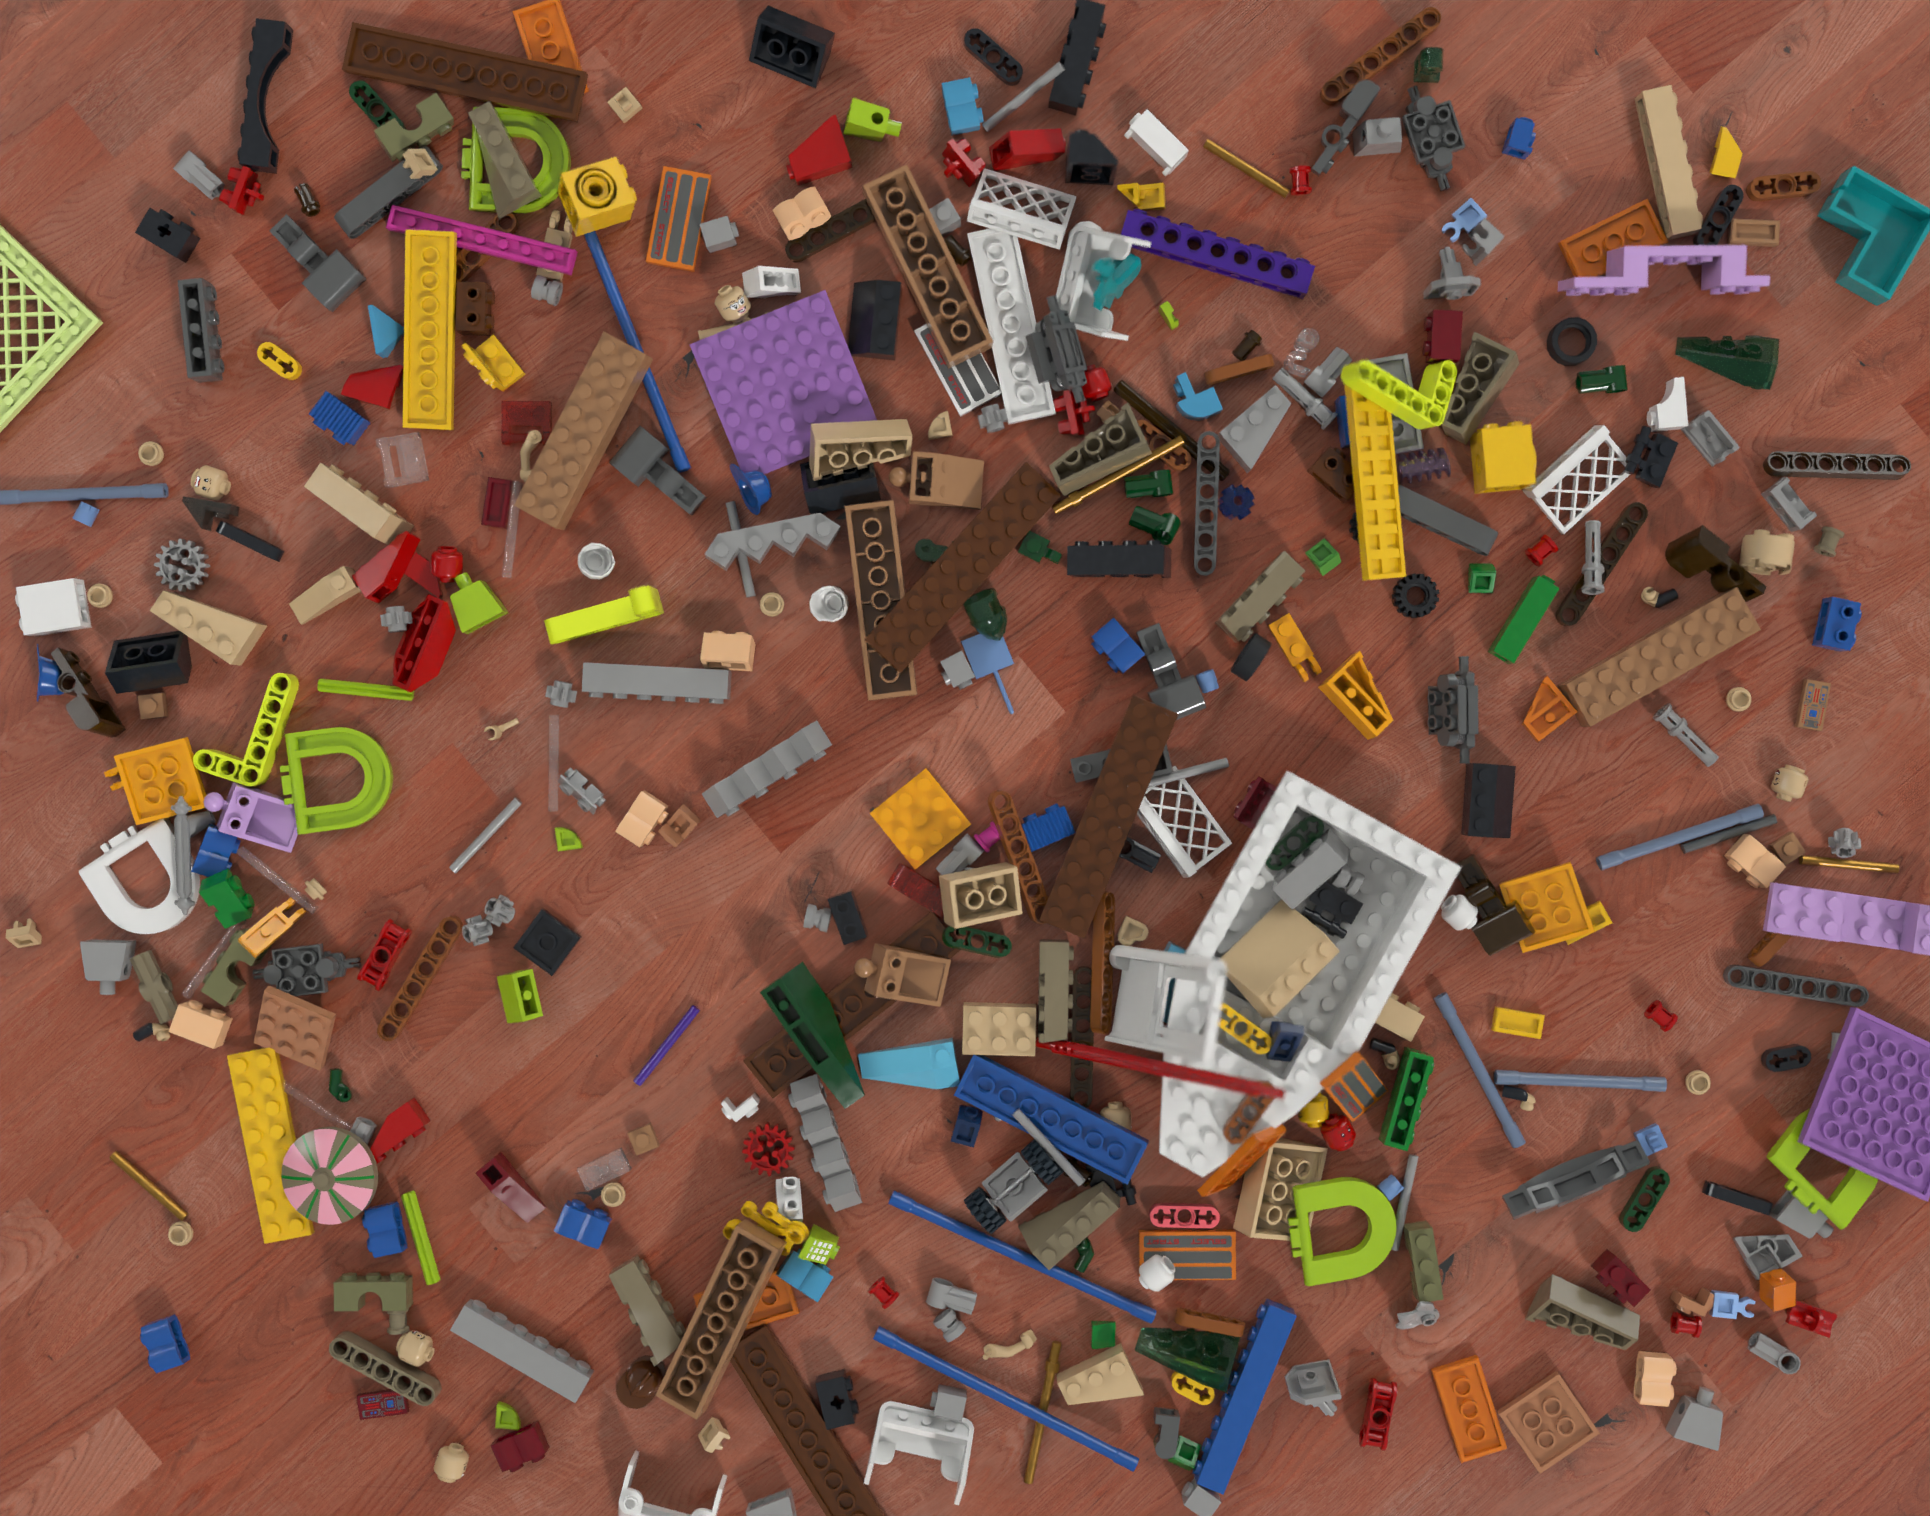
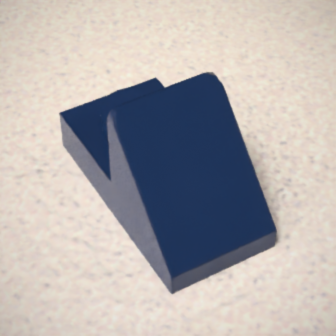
M1272 1021L1269 1036L1272 1039L1271 1049L1266 1054L1267 1059L1291 1062L1305 1034L1304 1026Z

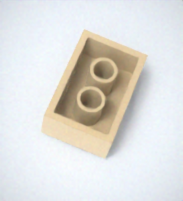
M1002 862L939 876L944 923L955 929L1023 914L1018 870L1016 866L1010 863Z
M964 1002L962 1055L1035 1056L1036 1004Z

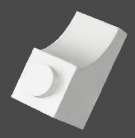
M757 266L742 273L744 293L747 297L767 298L801 293L799 269Z
M1684 377L1673 378L1667 381L1662 400L1659 404L1649 408L1647 424L1651 427V432L1678 430L1688 426Z

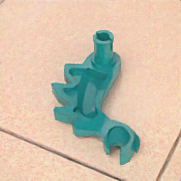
M1130 254L1124 260L1101 258L1094 264L1092 269L1100 273V276L1095 278L1100 281V284L1093 294V297H1095L1093 307L1100 311L1104 306L1110 309L1114 297L1119 299L1124 289L1139 274L1142 267L1140 257Z

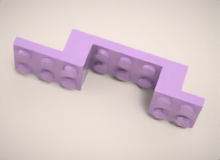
M1747 245L1624 246L1607 251L1606 277H1574L1558 282V292H1566V296H1580L1581 294L1590 293V296H1602L1614 293L1615 296L1638 293L1640 288L1648 287V265H1654V263H1663V265H1678L1687 262V265L1702 264L1701 290H1710V295L1734 292V294L1760 292V287L1770 285V275L1746 276Z
M1770 882L1763 931L1930 955V905Z

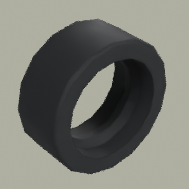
M1570 317L1559 322L1549 332L1547 338V350L1551 358L1564 366H1575L1584 362L1594 353L1597 346V333L1594 327L1587 320L1579 317ZM1567 328L1578 329L1583 333L1586 340L1584 350L1576 356L1566 355L1558 345L1560 333Z
M1255 633L1237 657L1231 672L1244 681H1248L1269 651L1271 642Z

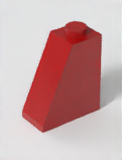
M836 115L827 119L788 156L790 164L786 165L790 180L796 179L798 186L853 168Z
M1061 128L1008 131L989 147L993 171L1055 161L1065 153L1066 141L1062 135Z

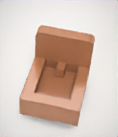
M683 804L658 832L668 843L677 847L689 836L701 819Z
M1701 1287L1696 1299L1676 1290H1673L1670 1299L1677 1304L1676 1308L1689 1315L1692 1311L1705 1317L1714 1303V1294Z

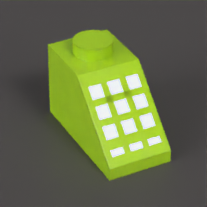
M813 1224L809 1231V1237L802 1244L798 1257L803 1260L826 1265L829 1258L834 1260L840 1246L837 1245L839 1237Z

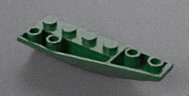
M802 961L764 987L760 993L810 1065L844 1109L865 1096L832 1004Z

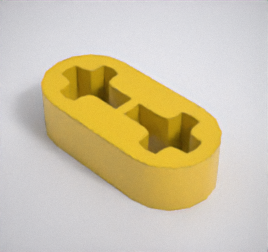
M265 342L259 346L257 350L258 359L277 374L288 380H295L301 375V364L280 347L271 342ZM270 350L278 358L275 361L268 357L265 352ZM285 362L288 365H292L291 367L294 371L292 373L287 372L282 363Z
M1178 1369L1173 1372L1171 1384L1177 1393L1200 1405H1208L1214 1400V1389L1207 1380L1185 1369ZM1185 1376L1190 1386L1186 1384L1178 1386L1177 1378L1182 1379ZM1195 1387L1200 1390L1207 1388L1209 1395H1203L1201 1398Z

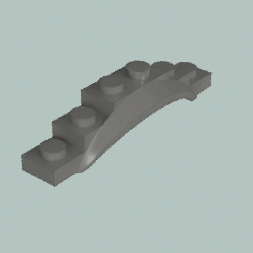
M1638 1140L1623 1146H1613L1577 1157L1548 1169L1521 1184L1518 1189L1502 1195V1199L1513 1220L1532 1212L1537 1214L1556 1205L1558 1207L1602 1190L1603 1186L1626 1177L1627 1173L1649 1165L1650 1160Z

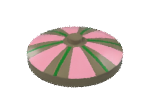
M321 1127L302 1135L290 1146L282 1164V1185L289 1202L301 1215L320 1224H340L353 1219L370 1204L377 1189L378 1168L370 1148L356 1134L339 1127Z

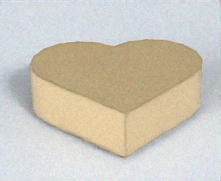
M1125 915L1117 938L1122 945L1130 946L1135 941L1145 940L1149 933L1148 928L1142 922Z

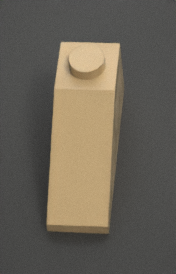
M343 566L323 577L289 603L301 625L361 592L352 578V575L355 574L353 568Z

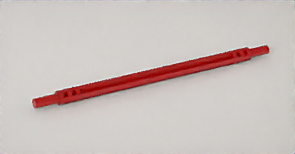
M1036 1037V1047L1049 1049L1052 1053L1256 1097L1263 1095L1283 1099L1285 1094L1284 1089L1262 1085L1259 1081L1065 1040L1040 1043L1038 1037Z

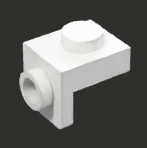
M754 1093L738 1107H735L731 1100L726 1097L721 1102L723 1106L721 1110L729 1120L733 1119L737 1122L746 1115L749 1118L758 1111L757 1105L761 1099Z

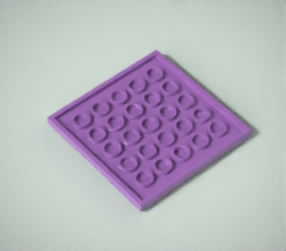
M826 290L690 344L739 467L744 473L759 471L767 474L809 457L811 424L877 420Z
M1851 1007L1797 1142L1928 1202L1930 1198V1042L1858 1008Z

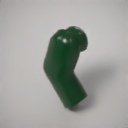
M330 1069L329 1092L338 1101L348 1102L352 1097V1093L342 1082V1069Z
M1087 1237L1075 1247L1080 1256L1074 1268L1081 1273L1085 1272L1094 1257L1091 1241Z

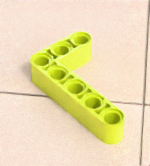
M1367 360L1345 365L1341 370V379L1346 386L1419 430L1440 426L1443 423L1457 377V367L1450 360L1428 365L1424 370L1419 391H1416Z
M651 586L635 588L628 591L629 596L544 620L550 644L569 641L663 614L664 610L658 589Z
M277 673L271 677L244 759L215 749H202L193 756L194 766L200 771L245 786L264 785L269 779L299 688L297 677L287 673ZM283 678H286L288 681V687L285 690L280 685ZM276 701L281 706L277 713L273 710V704ZM268 724H271L273 728L270 736L265 731ZM261 746L265 749V756L262 759L258 756V750ZM207 754H209L212 758V762L209 766L205 763V757ZM230 762L235 766L232 774L228 771V764ZM253 769L258 774L256 781H253L250 777Z

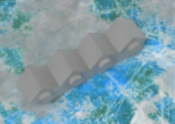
M816 513L719 533L706 551L705 557L727 571L739 552L761 564L772 545L777 546L792 557L795 556L806 538L828 550L840 531V525L823 514Z
M816 720L757 759L744 765L732 775L716 783L703 792L702 795L717 818L725 813L729 817L740 810L738 805L755 795L756 798H759L769 791L767 787L782 777L787 780L797 774L796 768L810 759H813L815 762L825 756L826 752L824 750L830 747L832 743Z
M815 1074L790 1083L792 1093L788 1094L792 1108L796 1107L801 1115L803 1125L800 1126V1132L803 1139H808L813 1148L814 1158H811L814 1171L819 1172L824 1180L826 1190L822 1192L826 1204H831L834 1211L837 1212L862 1203L855 1174L852 1173L849 1164L850 1159L844 1142H841L838 1125L833 1111L829 1108L826 1100L827 1094L821 1080Z

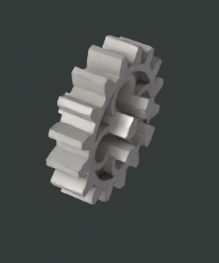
M178 539L177 543L170 540V547L162 545L163 554H156V557L160 559V562L154 563L155 567L160 568L156 576L164 577L161 583L164 585L169 584V589L176 590L178 588L181 592H186L187 588L195 590V583L203 585L201 577L209 576V574L204 572L205 568L210 567V564L204 562L209 556L201 554L204 548L201 546L195 547L196 542L190 540L186 542L185 539ZM187 550L189 551L188 557L184 555ZM170 557L172 560L180 561L184 565L195 567V573L191 570L183 569L181 566L169 564ZM176 574L180 575L179 580L175 579Z

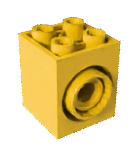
M617 157L561 173L557 192L576 237L631 219L637 197L633 187L628 186L626 169L623 164H619Z
M1522 421L1509 422L1507 426L1498 427L1497 423L1483 425V428L1477 429V432L1471 436L1470 447L1475 494L1522 490L1536 484L1537 460L1536 451L1532 443L1531 424L1523 425Z

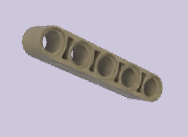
M344 1331L340 1333L329 1345V1353L334 1359L418 1405H430L441 1392V1383L435 1377L411 1364L401 1361L395 1355L353 1332ZM339 1341L346 1343L347 1349H343L339 1345ZM360 1353H365L369 1361L363 1360ZM381 1364L387 1365L390 1372L383 1371ZM402 1376H407L411 1384L405 1383ZM423 1388H429L432 1395L425 1394Z

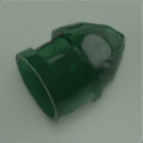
M989 588L970 596L963 604V607L970 620V625L977 632L988 639L1000 641L1006 632V608L1001 606L995 588Z

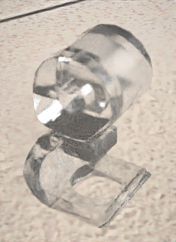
M1305 328L1297 336L1294 343V348L1297 351H1291L1284 360V369L1287 372L1300 377H1306L1311 372L1310 368L1296 365L1293 362L1294 360L1305 361L1307 358L1306 353L1311 352L1318 345L1320 337L1315 329Z

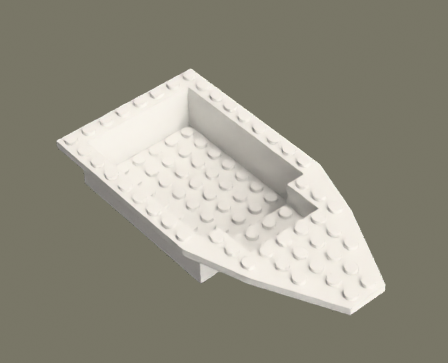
M1289 771L1285 772L1184 954L1208 958L1217 956L1221 958L1281 900L1272 889L1275 881L1273 878L1281 870H1271L1265 865V862L1275 844L1307 816H1315L1323 822L1324 831L1318 838L1330 828L1350 849L1345 865L1349 866L1351 871L1359 872L1365 876L1361 887L1351 897L1363 903V906L1352 924L1344 920L1341 922L1340 927L1347 930V934L1343 939L1336 935H1329L1326 933V929L1315 924L1316 927L1326 934L1340 952L1276 1016L1262 1018L1230 979H1225L1222 1002L1268 1035L1272 1021L1304 1026L1305 1034L1291 1062L1269 1060L1266 1056L1267 1053H1255L1219 1026L1213 1055L1206 1061L1163 1053L1164 1062L1254 1081L1267 1080L1275 1088L1285 1090L1284 1098H1275L1244 1141L1239 1144H1231L1225 1139L1222 1129L1246 1094L1162 1076L1159 1153L1202 1177L1225 1163L1253 1133L1272 1126L1276 1128L1294 1116L1324 1089L1320 1082L1353 1053L1360 1050L1461 869L1455 863ZM1309 821L1307 823L1309 828L1304 833L1299 829L1297 833L1301 834L1305 841H1307L1309 838L1305 835L1310 831L1314 833L1317 831V822L1312 823ZM1296 836L1290 837L1287 841L1288 848L1290 850L1298 849L1300 847V839ZM1281 845L1279 849L1282 852L1279 855L1271 854L1272 860L1270 864L1275 863L1279 865L1281 863L1279 858L1283 854H1286L1287 858L1291 854L1286 852ZM1309 846L1301 853L1303 854L1309 848ZM1291 862L1283 868L1285 871L1292 865ZM1332 875V876H1331L1327 881H1325V882H1327V883H1329L1330 885H1332V884H1331V880H1332V878H1333L1334 875ZM1342 887L1337 888V889L1341 890L1342 892L1346 893L1344 888H1342ZM1308 896L1294 909L1301 913L1304 907L1313 910L1316 904L1309 901ZM1325 909L1321 913V916L1329 921H1332L1335 916ZM1175 978L1166 1027L1204 1034L1212 984ZM1224 1008L1220 1011V1017L1230 1022L1231 1018L1224 1013ZM1243 1021L1236 1023L1234 1026V1031L1238 1035L1245 1033L1247 1025ZM1251 1034L1250 1038L1257 1043V1046L1263 1047L1265 1044L1263 1038L1259 1039L1254 1034ZM1260 1095L1257 1100L1254 1096L1250 1099L1255 1101L1259 1107L1263 1105L1259 1102L1263 1095ZM1247 1105L1243 1108V1117L1250 1119L1255 1116L1256 1108L1254 1106ZM1239 1116L1235 1119L1239 1121L1238 1126L1235 1129L1232 1127L1229 1128L1231 1138L1233 1135H1236L1237 1137L1240 1135L1238 1128L1241 1124H1243L1244 1127L1248 1125L1244 1123L1239 1118Z

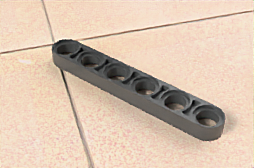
M1211 431L1200 435L1197 448L1194 568L1197 573L1204 576L1210 575L1215 570L1217 549L1220 440L1218 435ZM1207 435L1213 436L1216 440L1215 447L1209 450L1202 446V439ZM1211 460L1214 462L1215 470L1213 473L1205 474L1202 472L1201 464L1203 461ZM1206 484L1214 488V495L1209 499L1203 498L1200 494L1201 487ZM1203 509H1210L1213 512L1214 517L1211 522L1203 523L1200 520L1199 514ZM1203 533L1210 534L1213 538L1211 546L1202 547L1198 541L1200 535ZM1205 557L1209 558L1212 562L1211 569L1206 572L1198 568V561Z
M1730 965L1723 972L1724 981L1736 988L1855 1007L1865 1005L1869 999L1867 989L1853 983L1741 965ZM1738 969L1741 971L1742 978L1739 982L1733 983L1730 979V974L1733 970ZM1762 973L1766 981L1762 986L1757 987L1754 983V978L1757 974ZM1783 977H1787L1789 980V987L1786 990H1780L1778 987V982ZM1806 981H1811L1813 984V990L1809 994H1805L1802 991V985ZM1830 985H1835L1837 988V994L1833 998H1829L1826 995V989ZM1853 989H1859L1861 992V997L1856 1002L1850 999V993Z

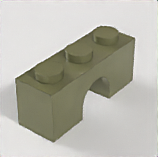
M437 93L416 105V112L422 120L421 125L417 129L406 130L393 118L374 130L376 139L392 162L397 159L399 161L404 160L403 154L408 149L427 146L432 142L431 138L437 134L443 136L452 130L451 126L454 125V118Z
M250 928L237 930L229 940L231 945L227 951H223L216 960L218 965L203 980L205 985L201 992L224 1007L234 1004L247 984L236 975L235 967L238 961H243L250 966L260 964L271 947L270 945L259 956L254 958L238 942L239 937Z
M1427 1221L1404 1224L1405 1244L1412 1262L1413 1271H1410L1414 1297L1418 1302L1444 1300L1433 1227Z
M350 1272L342 1274L333 1283L334 1311H359L365 1305L366 1292H374L379 1295L382 1300V1311H407L413 1305V1275H405L404 1272H394L390 1276H381L379 1272L367 1273L366 1276H357V1273Z

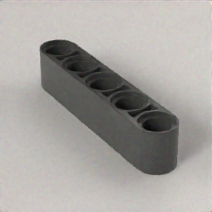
M422 146L418 149H426L438 170L433 175L411 179L410 175L413 174L411 168L403 167L406 161L404 159L335 214V221L350 239L357 238L386 216L390 212L392 205H400L441 172L443 165L428 146Z
M1398 484L1402 518L1478 554L1489 555L1499 534L1497 531Z

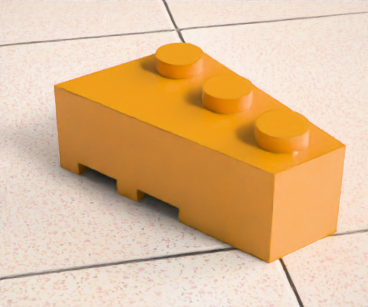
M1361 651L1350 655L1318 688L1361 734L1369 740L1377 737L1393 721V718L1381 693H1378L1371 672H1368Z

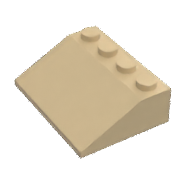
M1281 899L1220 960L1226 965V976L1262 1018L1276 1016L1340 951L1323 931L1297 910H1292Z
M1280 1138L1245 1173L1233 1228L1251 1238L1290 1241L1289 1228L1296 1227V1225H1288V1218L1296 1217L1293 1186L1321 1181L1328 1148ZM1314 1211L1308 1213L1310 1228Z

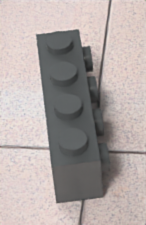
M203 278L177 280L187 377L198 383L223 380L222 373H224L225 367L223 360L220 358L222 340L217 329L220 319L217 310H215V301L217 300L216 289L213 284Z

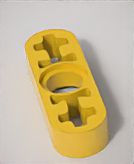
M1222 1002L1221 1011L1225 1008L1224 1013L1231 1020L1227 1022L1220 1017L1218 1026L1255 1053H1267L1271 1049V1037ZM1243 1021L1246 1023L1247 1029L1245 1033L1238 1035L1234 1031V1026L1236 1023ZM1251 1034H1254L1259 1039L1263 1038L1264 1046H1257V1043L1250 1038Z

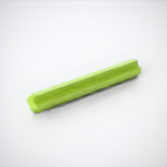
M319 679L317 686L320 692L412 701L414 698V691L407 692L397 686Z
M409 1191L404 1193L401 1198L427 1285H432L440 1280V1276L415 1191Z

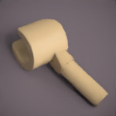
M515 718L500 726H488L484 732L493 729L495 735L488 740H496L502 736V732L518 724L519 721Z

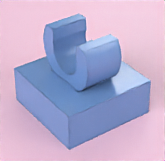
M1656 1123L1633 1133L1647 1156L1668 1147L1659 1125Z

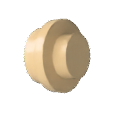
M152 441L142 444L138 451L140 460L149 466L158 465L164 457L161 445Z
M95 584L88 590L87 598L94 607L104 608L112 602L113 593L107 585Z
M770 592L761 598L760 608L765 615L774 617L783 611L784 600L779 594Z
M1736 687L1727 693L1726 703L1733 711H1744L1751 704V695L1745 688Z
M314 878L310 882L307 880L305 882L307 888L304 889L307 894L314 900L317 897L320 900L324 899L323 895L327 891Z
M1694 1070L1685 1079L1686 1088L1693 1094H1704L1710 1088V1078L1703 1071Z
M616 1182L608 1183L601 1192L602 1201L610 1207L619 1206L626 1196L624 1187Z
M176 1222L170 1227L168 1238L171 1243L177 1246L186 1245L193 1238V1228L187 1222Z

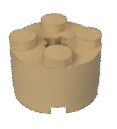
M1754 530V535H1745L1743 537L1739 565L1753 574L1771 575L1772 571H1779L1778 575L1789 574L1791 572L1795 545L1794 535L1779 534L1777 536L1770 535L1768 530Z

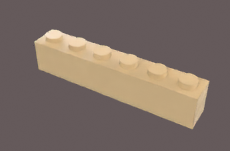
M1671 85L1642 91L1635 98L1662 229L1668 240L1693 235L1702 229L1703 217L1697 208L1698 194L1696 188H1693L1691 180L1693 171L1687 161L1686 154L1688 148L1686 141L1682 138V119L1677 114L1676 93L1672 91Z

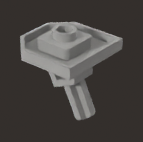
M1447 246L1440 250L1439 255L1442 265L1440 279L1432 281L1423 292L1424 299L1447 298V300H1456L1462 296H1472L1481 286L1480 278L1463 276L1461 264L1456 262L1453 249Z
M1330 1360L1293 1366L1285 1375L1290 1399L1303 1405L1312 1404L1314 1408L1318 1406L1325 1415H1335L1334 1412L1337 1410V1406L1332 1400L1341 1399V1392Z

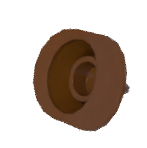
M645 1355L637 1358L619 1379L616 1389L618 1399L623 1405L639 1409L651 1402L666 1374V1369L662 1362L654 1366L650 1359L653 1356Z

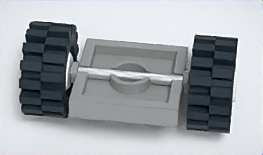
M1034 1139L1021 1150V1154L1019 1152L1015 1153L982 1182L990 1196L982 1188L978 1187L964 1199V1203L981 1226L992 1234L1007 1219L1012 1222L1048 1191L1039 1177L1049 1185L1064 1171Z

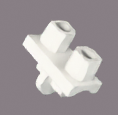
M784 1177L783 1179H776L775 1188L778 1213L790 1221L802 1222L800 1178Z

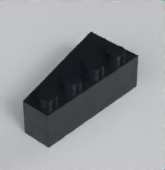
M1076 0L1074 18L1070 21L1067 43L1064 44L1060 63L1065 70L1055 77L1048 108L1075 116L1078 108L1083 109L1087 95L1083 93L1085 84L1090 85L1093 70H1089L1092 61H1097L1100 47H1097L1096 44L1098 38L1103 39L1107 25L1103 23L1106 5L1090 0Z
M1148 540L1146 545H1137V541H1122V545H1113V541H1098V545H1089L1087 541H1076L1074 546H1067V575L1071 577H1105V575H1110V577L1126 578L1129 575L1151 578L1153 575H1161L1162 578H1171V549L1166 545H1161L1159 540Z

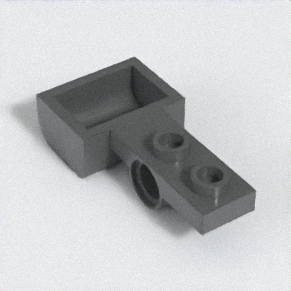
M1370 80L1358 82L1343 102L1339 111L1340 116L1346 120L1342 127L1330 125L1323 131L1321 143L1325 151L1311 169V172L1318 177L1322 171L1327 174L1335 162L1332 160V157L1337 151L1342 153L1350 142L1347 136L1377 97L1381 88ZM1336 132L1339 135V142L1336 144L1328 143L1326 140L1327 133Z
M286 214L269 230L310 273L302 284L329 311L333 312L367 279L339 250L336 249L328 257L289 215Z
M639 425L609 463L638 487L647 478L692 516L707 497L662 460L669 449Z
M1157 623L1137 631V637L1158 687L1147 692L1150 702L1178 713L1176 720L1205 709L1206 704L1195 676L1191 674L1183 678L1180 677L1175 658L1168 647L1160 624Z
M1167 743L1152 777L1174 772ZM1110 749L1070 759L1075 782L1098 778Z

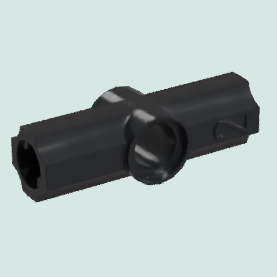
M1127 836L1126 840L1130 843V850L1127 853H1120L1119 857L1152 873L1159 862L1161 854Z

